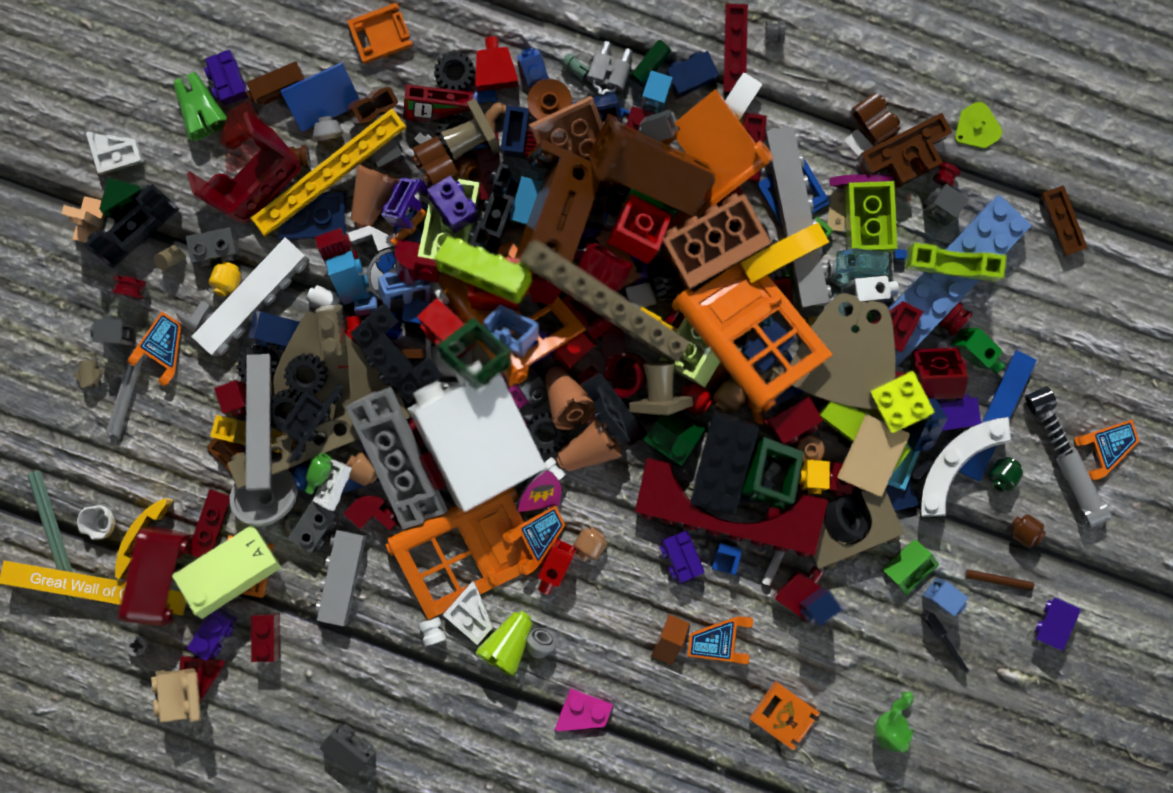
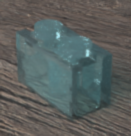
M859 248L837 251L836 274L866 278L889 275V269H886L889 266V253ZM848 258H856V260L850 262V266L848 265Z

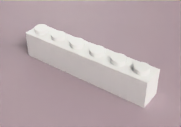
M284 238L191 337L211 355L216 357L223 355L230 348L228 344L234 338L238 339L245 332L244 327L249 322L252 323L254 311H260L265 305L269 306L276 299V293L290 285L293 275L305 269L309 258L287 238Z

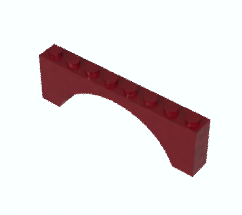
M647 458L635 512L640 513L639 517L652 520L654 516L662 518V523L675 525V522L684 524V528L690 530H697V527L706 529V533L711 535L729 534L728 538L732 540L742 541V538L751 540V544L764 547L766 543L774 545V550L787 552V549L796 551V555L809 558L810 554L815 555L828 501L827 499L804 494L794 506L776 517L747 523L728 521L709 514L697 505L690 504L691 499L680 487L674 475L671 462Z

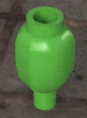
M319 453L318 456L312 459L306 473L308 484L305 492L313 494L316 487L321 486L326 481L332 468L330 463L332 458L329 455Z

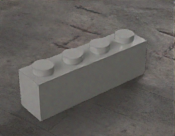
M336 530V534H332L330 547H333L331 556L327 557L325 569L328 570L326 579H322L320 585V592H323L322 599L317 602L315 614L318 615L317 621L340 626L347 625L367 535L344 530Z

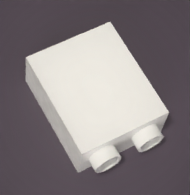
M476 361L466 365V367L473 373H476L482 368L480 361ZM455 372L458 383L442 390L439 382L429 384L413 394L417 404L407 408L428 451L432 454L438 466L437 469L440 470L446 482V487L455 505L464 512L546 468L501 374L494 377L488 385L476 391Z

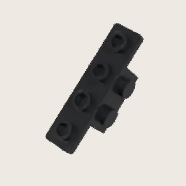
M600 372L581 384L595 404L597 411L594 414L601 424L605 423L608 426L606 429L613 439L617 438L621 444L626 442L628 446H631L647 435L646 430Z
M341 384L334 387L324 403L308 392H303L278 429L298 442L285 462L291 464L294 460L296 462L300 460L305 452L302 449L307 441L310 443L318 432L315 430L319 422L322 424L325 422L330 414L328 408L332 403L336 405L343 395L340 392L343 387Z

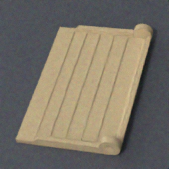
M866 414L837 478L882 497L910 433L898 430L891 434L885 422Z

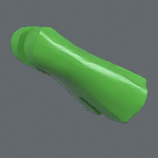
M194 71L187 75L190 86L193 89L190 92L182 78L173 81L186 135L190 141H198L226 128L230 123L202 79Z

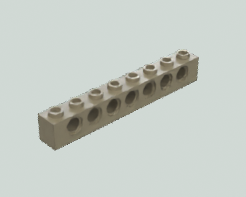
M538 241L530 242L518 261L668 361L678 362L690 343Z
M400 393L395 394L396 399L408 421L410 416ZM347 410L340 412V417L331 420L328 417L323 424L321 422L318 423L319 426H316L315 430L318 431L317 433H324L325 442L321 445H316L313 440L310 443L307 441L303 449L305 452L298 462L295 460L291 464L285 462L292 452V445L296 441L287 435L276 438V443L271 445V453L275 450H280L282 452V459L277 463L271 461V476L312 460L319 453L327 454L359 441L360 437ZM338 424L346 425L347 432L345 435L337 436L334 429ZM245 452L232 456L233 461L227 463L238 489L246 487Z

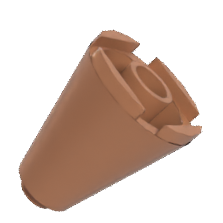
M359 164L350 218L354 221L353 225L359 228L372 227L383 211V206L389 202L393 194V188L399 183L400 179L388 173L377 171V169L367 165Z
M563 367L550 368L545 374L544 379L552 421L555 426L561 430H571L579 422L582 425L587 423L596 411L593 400Z
M596 418L558 452L559 457H557V461L562 469L566 468L567 471H573L622 457L620 454L622 450L617 438L613 439L609 435L605 427L607 425L605 423L601 424Z

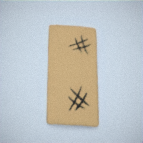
M831 191L827 225L835 231H844L845 196L843 192Z

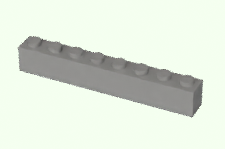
M793 126L768 130L764 136L766 147L774 158L769 163L785 238L817 223L816 219H812L813 201L811 197L808 198L806 190L809 189L808 177L803 176L804 158L798 152L797 146H800V138L798 132H794ZM822 247L790 262L800 310L826 306L830 302L829 299H832L831 288L829 285L826 286L825 282L827 268L820 258V255L823 254Z

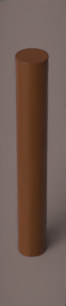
M969 569L965 571V578L1029 591L1034 590V582Z

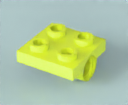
M913 371L870 391L891 434L934 414Z

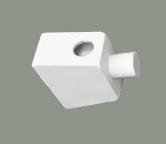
M887 276L859 278L841 285V292L854 295L859 301L864 303L869 301L882 302L890 299L891 295L898 294L899 285L897 281L889 282ZM843 302L844 308L853 307L849 302Z

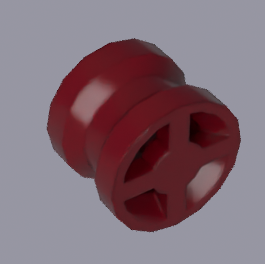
M943 162L939 165V172L934 175L932 180L941 187L947 184L953 188L955 185L954 180L960 176L961 171L957 167Z

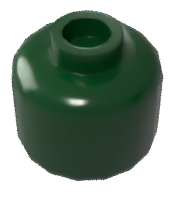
M1010 457L998 459L989 472L992 487L1000 492L1014 490L1023 477L1021 464Z

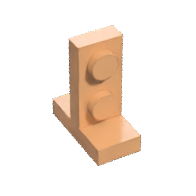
M84 196L81 209L63 206L61 214L69 218L68 222L76 224L73 240L85 243L88 241L87 238L91 233L102 230L105 214L101 213L99 209L101 200Z

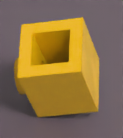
M806 460L805 463H802L798 479L800 491H808V495H821V492L828 490L830 462Z

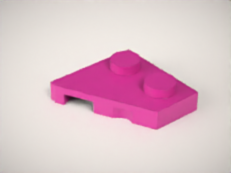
M570 688L554 730L567 731L605 727L613 704Z

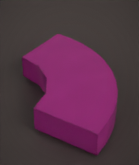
M853 174L829 178L831 187L844 189L848 183L893 181V176L885 174Z

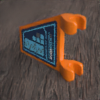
M161 311L129 356L127 362L134 366L143 354L147 355L166 368L158 383L162 386L167 385L175 374L181 323Z
M1128 420L1075 437L1074 441L1076 446L1093 443L1101 468L1090 470L1088 474L1091 480H1097L1105 477L1139 442L1133 420Z
M556 505L502 535L504 541L508 543L516 541L519 537L522 538L532 558L518 566L522 574L528 575L539 566L565 527V523Z
M736 616L690 633L687 656L748 664L749 654L734 652L736 627L751 628L753 626V618Z

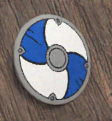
M387 249L377 254L370 262L367 270L369 287L380 299L378 277L387 272L396 274L395 249ZM402 294L390 296V302L403 300Z

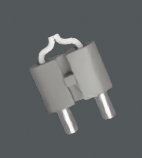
M604 42L601 52L595 54L586 77L599 90L598 94L605 95L607 92L613 93L615 91L623 92L632 68L629 64L632 50L625 49L622 59L617 58L613 60L608 55L611 43ZM602 85L607 86V89L602 91Z

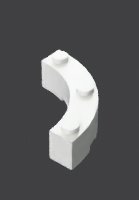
M1009 417L994 419L976 425L960 434L944 448L931 467L925 482L922 495V517L946 516L948 492L954 477L970 458L983 450L1010 443Z

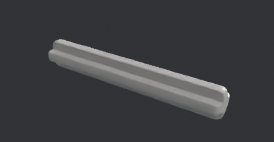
M144 354L134 366L127 362L106 431L109 435H120Z

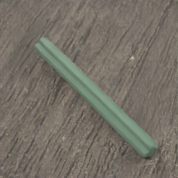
M40 471L31 472L27 477L56 569L72 572ZM65 595L67 601L79 599V597Z

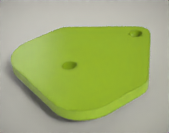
M975 102L961 111L955 134L956 142L978 148H987L1000 139L1002 128L986 104Z

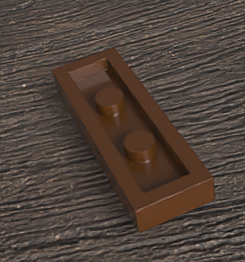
M1064 185L1041 193L1042 201L1063 256L1065 257L1087 249V244Z

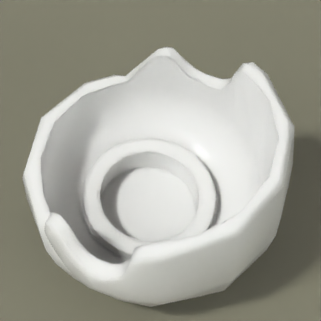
M102 505L84 508L77 518L80 533L89 535L92 540L109 537L114 531L116 523L112 511Z

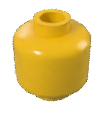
M223 262L214 267L209 278V285L214 289V294L226 297V295H231L239 287L242 274L236 265Z

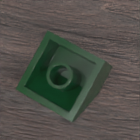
M679 411L669 415L660 414L643 442L677 465L682 466L705 428Z

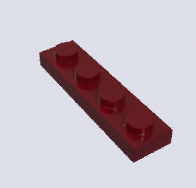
M725 4L723 94H730L742 74H747L748 4Z

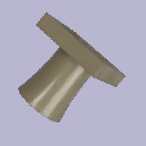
M476 98L467 102L474 119L457 127L441 131L455 160L485 141L493 155L501 152L497 138Z
M654 361L643 364L648 397L629 403L630 412L669 415L693 406V397L673 395L675 362Z

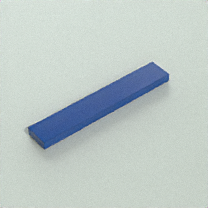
M1018 350L1013 352L984 414L982 423L1009 417L1010 419L1037 361L1036 359ZM997 446L990 447L974 455L962 466L959 473L980 482Z

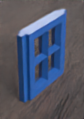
M804 159L803 174L808 177L809 187L811 186L817 196L812 199L814 210L811 211L812 214L830 202ZM770 175L756 185L783 229L777 200L775 201L769 191L774 188L773 178Z

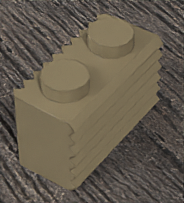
M342 305L320 306L315 311L320 356H338L347 349L345 346L347 343L344 342L346 340L344 337L346 329L343 323L345 320L343 319L344 315L342 313L344 311L342 310Z

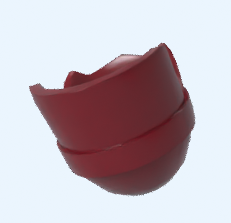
M632 352L612 355L606 360L603 376L607 381L613 382L616 386L614 390L620 398L631 396L647 384L643 364L646 361L640 355Z

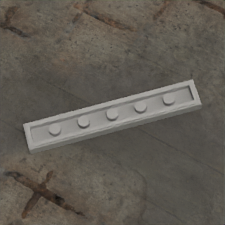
M270 354L247 355L246 489L248 491L271 489Z

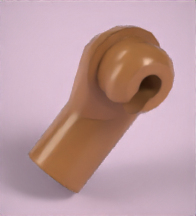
M495 103L485 113V117L493 132H495L496 119L499 116H505L506 105L501 103Z

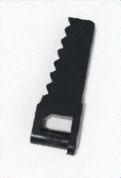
M963 428L943 445L930 459L927 458L913 472L911 476L913 485H916L930 471L944 448L964 432Z
M924 610L921 616L930 630L941 639L961 669L968 674L970 672L946 636L947 631L934 613Z

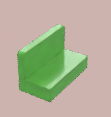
M913 540L883 568V571L907 596L939 566V563L930 551L917 540Z

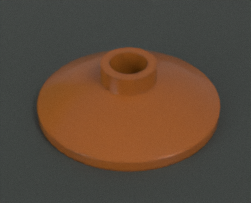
M544 79L537 82L530 89L527 97L529 111L537 120L570 106L572 102L571 93L567 86L556 79ZM552 100L554 105L549 107L546 105V101Z

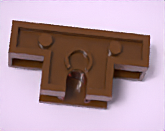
M940 113L862 152L857 161L865 175L877 174L887 169L889 174L893 176L895 186L899 188L936 169L937 166L943 163L934 145L945 140L953 132L943 113Z

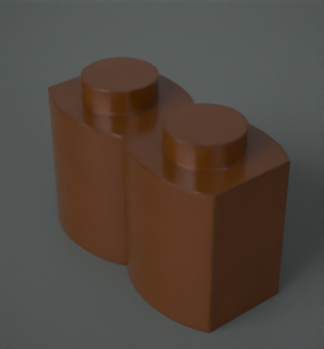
M382 87L372 90L366 98L352 101L346 110L353 123H366L373 120L379 112H387L394 108L398 100L391 87Z
M873 93L850 110L852 116L874 146L884 142L901 129L899 118L894 113L891 114L888 111V104L882 95L878 96L877 93Z
M437 136L413 148L414 156H412V160L417 169L422 168L425 174L422 177L427 187L434 186L449 176L454 181L459 180L458 172Z

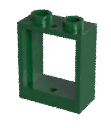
M472 318L438 344L441 358L476 391L488 385L494 377L501 372H505L513 364L510 350L475 318ZM479 340L496 357L476 373H473L456 356Z
M765 437L756 440L742 494L751 496L750 499L753 501L768 502L771 507L776 509H784V507L794 504L804 452ZM766 456L787 463L782 494L760 486Z

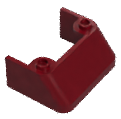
M246 111L243 115L248 129L253 136L255 144L261 150L234 178L220 173L214 175L207 182L190 171L187 173L194 196L239 223L252 221L251 217L266 207L299 173L301 168L297 156L278 134Z
M149 527L139 530L119 607V621L155 626H166L173 623V609H170V604L167 603L173 579L172 575H174L177 558L187 553L189 541L186 540L192 539L194 534L163 527Z

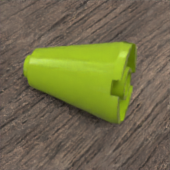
M521 610L519 613L513 612L477 649L476 655L491 666L500 669L499 671L514 677L527 643V637L533 626V623L530 621L532 617Z

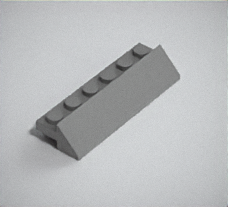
M390 387L379 392L375 391L347 405L346 410L402 529L422 524L426 519L445 514L448 509L439 490L434 489L428 477L429 473L425 471L419 459L422 453L392 388Z

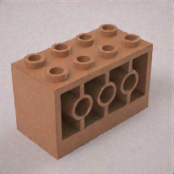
M736 193L722 202L724 206L718 208L716 204L702 213L704 217L698 219L697 216H694L682 224L684 228L677 230L675 227L665 233L661 246L685 290L771 244L745 194L739 197ZM729 223L736 226V233L729 230ZM709 234H711L712 236L715 235L716 244L708 240V238L710 237ZM689 244L692 247H696V255L688 252Z

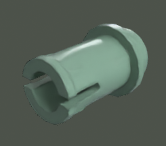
M568 53L561 62L564 70L568 69L580 80H584L588 75L590 68L575 59L574 54L570 55Z

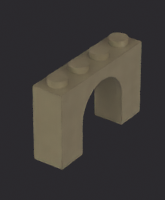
M864 489L859 490L870 514L869 529L861 539L851 543L840 542L828 533L824 522L822 523L816 553L813 555L819 569H831L837 566V561L845 559L846 562L858 557L857 553L864 550L867 553L880 548L879 544L886 541L888 544H892L901 540L900 536L904 534V531L886 490H884L882 497Z

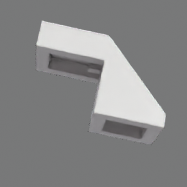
M371 226L348 233L353 245L374 238L379 253L387 249H396V246L390 242L393 238L392 236Z

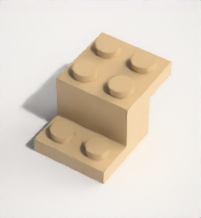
M195 669L165 672V670L155 671L156 677H151L152 691L157 693L158 700H153L155 717L159 716L160 722L188 718L190 721L200 720Z

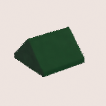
M107 178L99 208L101 213L115 221L124 217L134 206L139 204L135 198L139 196L142 187Z

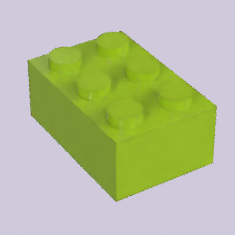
M894 181L848 183L844 188L847 255L893 253L898 249Z

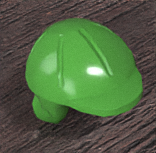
M902 692V697L892 704L891 710L881 715L875 723L876 741L885 750L904 753L909 750L914 729L909 731L908 722L902 715V711L913 704L914 697L912 692Z

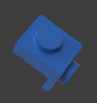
M529 48L517 56L528 86L534 85L541 80L549 79L538 49Z

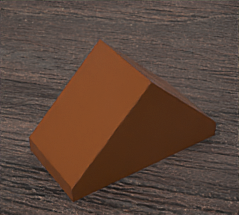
M668 614L651 656L672 665L683 646L690 623Z

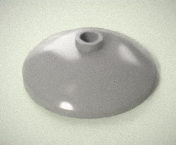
M286 470L271 476V489L248 491L246 487L238 489L235 483L230 493L231 510L241 522L250 526H266L277 522L290 511L297 497L296 482L292 474Z

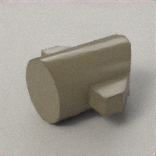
M174 244L154 256V262L160 270H167L183 261L186 255Z
M79 361V371H75V378L79 381L80 387L98 388L99 380L103 376V369H98V361Z

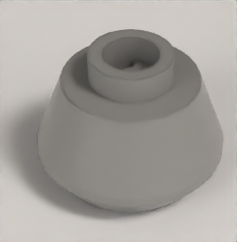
M331 116L318 118L319 123H315L313 138L316 141L342 137L343 129L337 120H332Z
M533 629L527 637L526 648L534 658H544L556 647L554 636L545 629Z

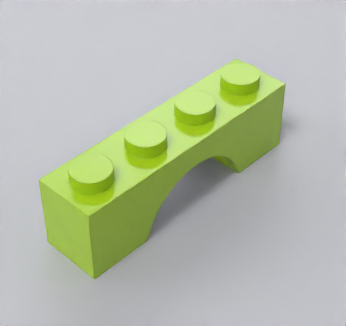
M913 243L908 247L905 269L997 282L1004 278L1007 255L987 252H954L941 249L936 245Z

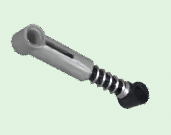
M1045 386L1026 395L1025 401L1033 415H1038L1042 419L1040 422L1044 423V429H1047L1049 433L1047 436H1050L1052 439L1051 444L1055 446L1054 451H1057L1059 454L1056 461L1079 507L1078 512L1084 525L1091 529L1111 520V513L1105 502L1100 499L1078 450L1072 451L1073 446H1070L1068 443L1069 439L1065 436L1066 432L1062 430L1063 425L1058 422L1059 417H1056V410H1054L1057 406V401L1052 390Z

